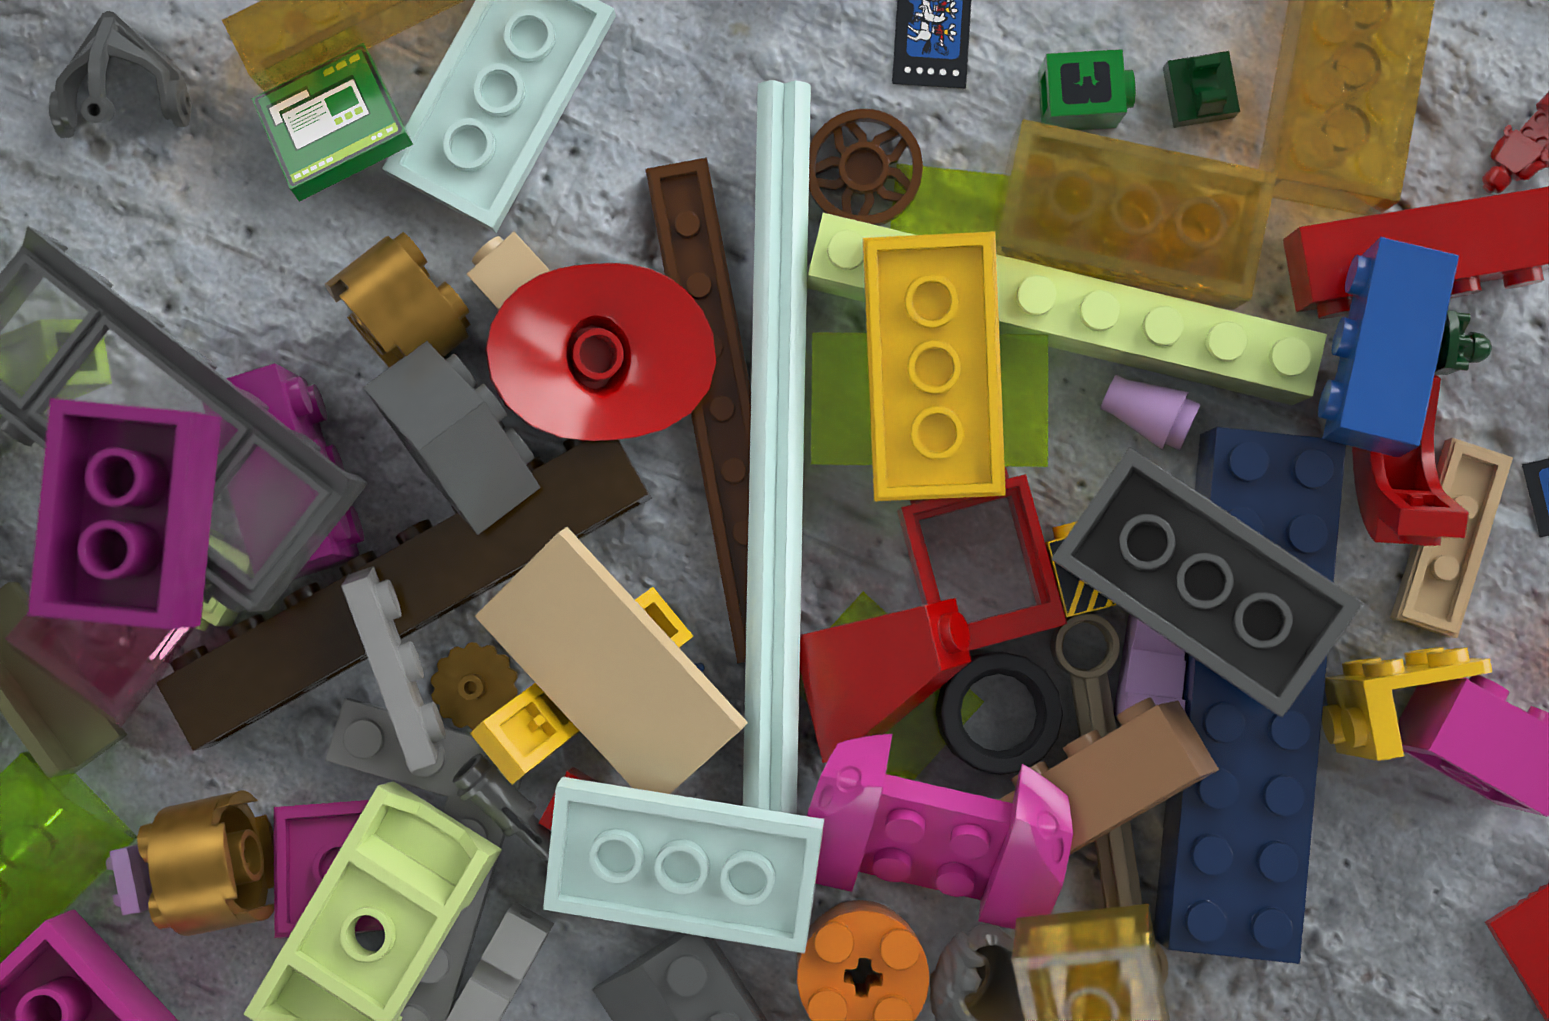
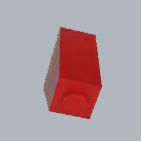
M956 598L800 635V672L822 763L828 762L835 747L840 742L885 734L971 662L968 650L970 631L966 619L958 610Z

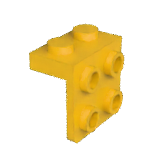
M1433 647L1405 652L1406 664H1404L1403 658L1381 660V657L1342 663V675L1325 677V693L1328 704L1323 706L1322 726L1325 736L1330 744H1335L1336 753L1375 761L1404 757L1392 690L1491 673L1493 671L1490 658H1469L1468 647L1445 650L1444 647Z

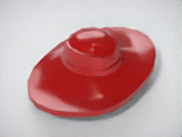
M595 263L558 268L540 274L521 285L499 308L490 324L485 348L490 380L504 405L530 427L558 438L581 441L636 438L668 428L692 413L710 389L716 366L713 331L703 310L688 291L670 277L653 269L621 263Z

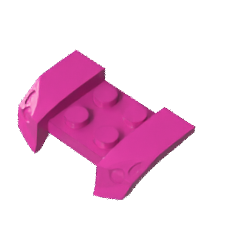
M892 734L861 737L837 744L819 778L807 813L808 817L824 819L815 884L852 892L858 872L870 874L888 882H904L939 890L953 897L965 896L980 900L979 922L1042 935L1063 886L1073 837L1069 798L1062 790L1033 769L1022 764L1013 802H1005L886 774Z

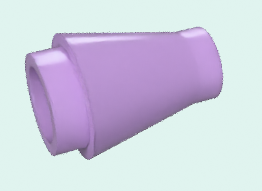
M1115 375L1100 409L1114 415L1161 450H1163L1165 445H1168L1180 451L1201 404L1188 399L1189 392L1127 380Z

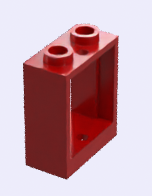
M1006 467V496L910 500L911 505L897 510L922 605L941 601L919 521L1007 498L1036 604L967 622L970 631L969 651L1067 625L1027 475L1009 478Z

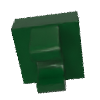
M1229 51L1166 62L1163 67L1173 128L1231 119L1239 114L1240 107Z

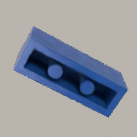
M1380 237L1362 256H1354L1345 282V293L1353 295L1348 318L1342 317L1340 319L1332 342V355L1340 357L1335 380L1329 379L1326 382L1319 402L1318 417L1326 419L1323 440L1398 458L1420 446L1459 255Z

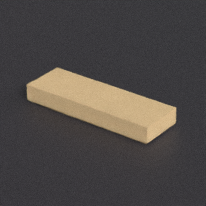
M1455 438L1445 440L1436 470L1444 492L1469 512L1466 538L1441 537L1440 546L1412 545L1391 612V619L1448 638H1458L1513 457Z

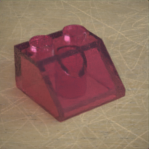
M27 613L5 639L17 654L114 725L121 728L155 687L156 682L163 677L170 666V662L174 660L195 627L168 630L29 616Z

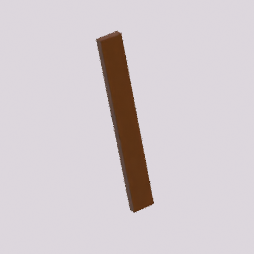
M706 157L647 168L645 171L665 276L670 277L688 291L703 310L714 336L716 366L710 389L692 411L691 418L737 664L746 662L751 389Z

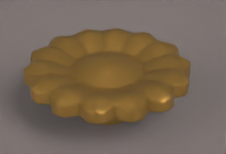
M471 642L464 648L459 646L453 647L448 657L441 658L438 661V672L431 677V684L435 688L431 694L433 702L440 705V715L443 718H451L453 725L457 728L468 725L474 730L481 722L519 694L518 688L515 686L518 678L516 670L510 668L509 657L505 654H498L493 645L481 647L477 642Z

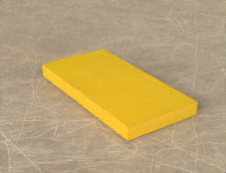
M995 231L863 238L874 501L1006 496Z

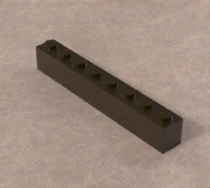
M567 439L562 443L567 452L545 464L540 456L535 457V459L527 464L528 469L541 488L479 535L475 533L451 505L455 513L453 516L435 526L431 524L429 519L410 526L395 536L399 546L378 558L373 550L353 558L339 568L343 577L321 589L318 582H314L291 593L283 599L287 609L265 621L262 614H257L234 625L226 631L230 641L209 652L206 646L202 645L170 662L174 672L157 681L156 684L191 749L195 751L218 744L368 659L342 589V584L349 574L374 566L379 582L387 579L390 580L401 609V617L393 619L400 640L514 577L558 532L566 527L580 540L652 499L620 440L581 441Z

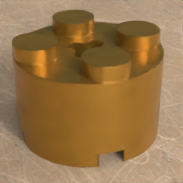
M404 232L394 239L385 236L325 283V287L334 301L337 303L342 299L352 313L347 318L389 368L426 341L442 357L446 356L468 338L466 328L471 325L466 318L469 309L447 282H443L438 287L433 284L429 279V273L424 267L428 263L427 259L412 239Z
M240 790L168 806L157 813L152 823L140 826L137 835V846L141 858L148 864L153 890L149 897V913L151 920L158 929L172 928L182 936H192L263 921L272 915L274 903L266 905L268 889L274 888V831L267 815L255 817L247 803L257 801L251 793Z

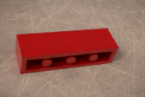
M1549 186L1299 227L1283 239L1295 311L1303 312L1317 309L1318 319L1348 315L1353 298L1352 294L1345 293V282L1350 264L1355 255L1362 256L1380 237L1459 255L1450 298L1481 292V282L1503 279L1504 289L1519 288L1543 282V271L1549 269Z

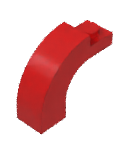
M1435 374L1419 447L1400 458L1352 447L1354 483L1358 506L1365 528L1374 542L1440 546L1441 537L1466 538L1469 512L1444 492L1436 470L1434 431L1441 378Z

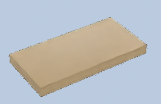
M568 527L558 532L475 615L476 619L632 788L671 794L748 723Z

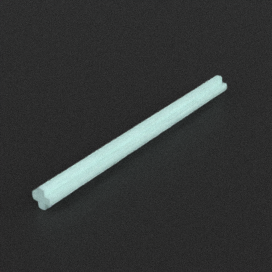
M769 80L758 84L744 711V719L748 723L744 726L743 806L797 815L811 85L796 80L787 83Z

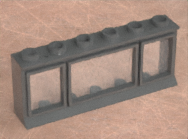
M27 226L23 245L0 273V429L26 446L31 447L36 442L45 449L50 398L193 411L221 417L205 575L212 583L207 588V591L222 605L239 614L244 609L248 611H269L368 483L358 475L344 472L320 453L322 448L300 432L289 429L267 411L269 407L250 392L237 388L215 371L217 366L196 350L185 347L164 331L165 325L156 317L141 308L131 305L111 289L113 284L105 277L71 258L65 253L68 248L59 240Z

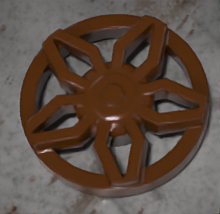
M855 109L841 113L826 122L818 130L810 143L809 192L814 202L824 213L881 226L904 213L914 201L919 191L923 173L920 147L909 128L888 113L874 109ZM856 123H876L889 128V130L874 136L872 142H867L866 133ZM844 126L858 141L849 147H846L843 141L842 127ZM834 134L835 148L841 157L830 156L816 163L822 145ZM900 137L901 139L892 154L886 155L881 145ZM906 147L911 155L913 165L911 181L899 168L889 167V165L899 161ZM832 168L839 169L840 177L836 180L816 178V175ZM887 178L894 179L906 191L905 194L886 190L884 184ZM845 186L846 188L841 195L843 211L832 205L825 198L820 188L836 191ZM875 192L882 200L896 202L895 205L883 212L868 215L875 203L873 196ZM854 193L865 196V202L858 215L852 214L851 198Z

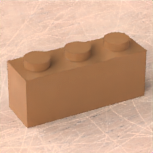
M1151 697L1144 699L1118 714L1116 717L1121 727L1103 738L1098 730L1091 731L1066 745L1063 750L1068 758L1051 769L1048 768L1045 761L1030 767L1057 786L1069 798L1073 828L1069 855L1219 770L1178 700L1155 705ZM1018 775L1011 779L1015 788L1018 780ZM1015 790L999 800L1012 803Z

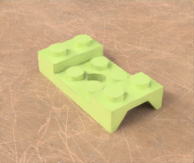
M393 781L378 785L248 1005L244 1015L253 1021H402L403 1017L400 1014L462 909L471 904L502 849ZM362 915L375 917L384 927L385 940L379 951H370L363 948L356 939L355 926Z

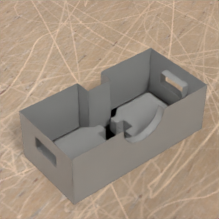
M515 902L505 914L446 1021H501L554 923Z

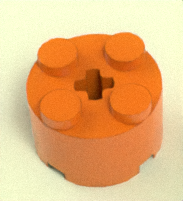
M852 900L842 902L830 908L810 925L805 953L797 952L798 991L811 1021H914L924 1006L929 989V967L924 950L910 925L891 908L883 904L867 900ZM859 958H868L872 970L877 972L876 974L867 975L865 983H854L852 974L845 971V969H856Z

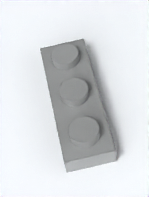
M374 566L351 573L343 582L342 589L409 770L412 772L435 764L440 747L438 741L446 739V733L436 704L434 702L424 704L416 681L423 679L424 673L416 648L412 641L402 644L393 619L401 617V609L395 590L389 579L379 582Z

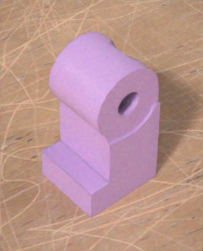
M1129 614L1126 627L1114 716L1149 697L1153 699L1155 705L1178 700L1184 710L1186 700L1182 699L1186 668V661H1184L1185 652L1131 614Z

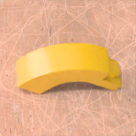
M654 587L635 599L679 648L693 637L692 633ZM534 683L481 722L470 734L511 785H513L578 734L580 730L546 693Z

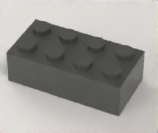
M1130 447L1051 558L1056 564L1280 717L1285 715L1363 605V602Z

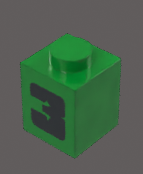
M1123 49L1048 53L1045 55L1038 70L1042 133L1117 128L1126 115L1127 108L1134 107L1136 96L1135 76L1132 69L1124 70Z

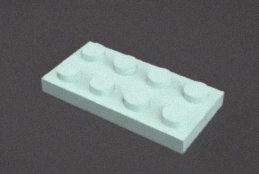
M475 0L405 126L413 145L388 157L382 167L383 171L392 178L497 233L616 17L614 8L599 0Z
M562 777L556 786L543 910L805 953L824 819Z

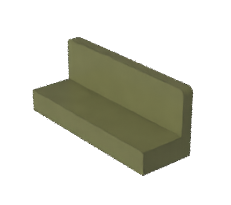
M8 582L0 588V712L47 777L53 778L76 773L127 736V733L45 618L28 615L29 596L20 583Z

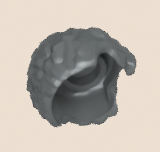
M989 923L980 924L971 929L967 934L961 931L958 932L944 947L935 970L930 974V1002L932 1013L935 1015V1021H1035L1034 1013L1022 1001V986L1024 982H1030L1031 974L1030 969L1027 967L1029 954L1022 950L1021 942L1013 940L999 927Z

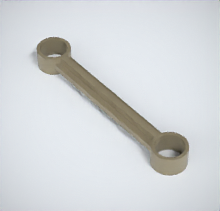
M1078 614L1067 617V625L1054 629L1050 640V651L1056 665L1070 675L1079 737L1098 730L1103 738L1116 730L1108 670L1112 668L1118 658L1120 649L1119 638L1114 627L1104 618L1094 614ZM1080 623H1089L1097 627L1103 634L1107 644L1103 660L1090 670L1071 666L1065 659L1062 651L1065 635L1073 626ZM1129 821L1095 840L1109 934L1099 949L1097 964L1101 977L1115 993L1129 1000H1144L1155 995L1165 984L1168 976V960L1161 946L1147 935L1131 822ZM1134 941L1143 942L1150 949L1154 959V968L1151 975L1145 982L1137 986H1127L1117 982L1112 977L1110 971L1115 952L1125 944Z

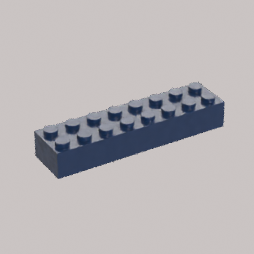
M1215 427L1200 434L1195 491L1334 583L1346 445L1323 440L1320 437ZM1185 652L1184 661H1186L1182 694V699L1186 700L1184 711L1219 770L1166 800L1153 938L1166 949L1172 951L1300 964L1327 656L1285 715L1280 717Z

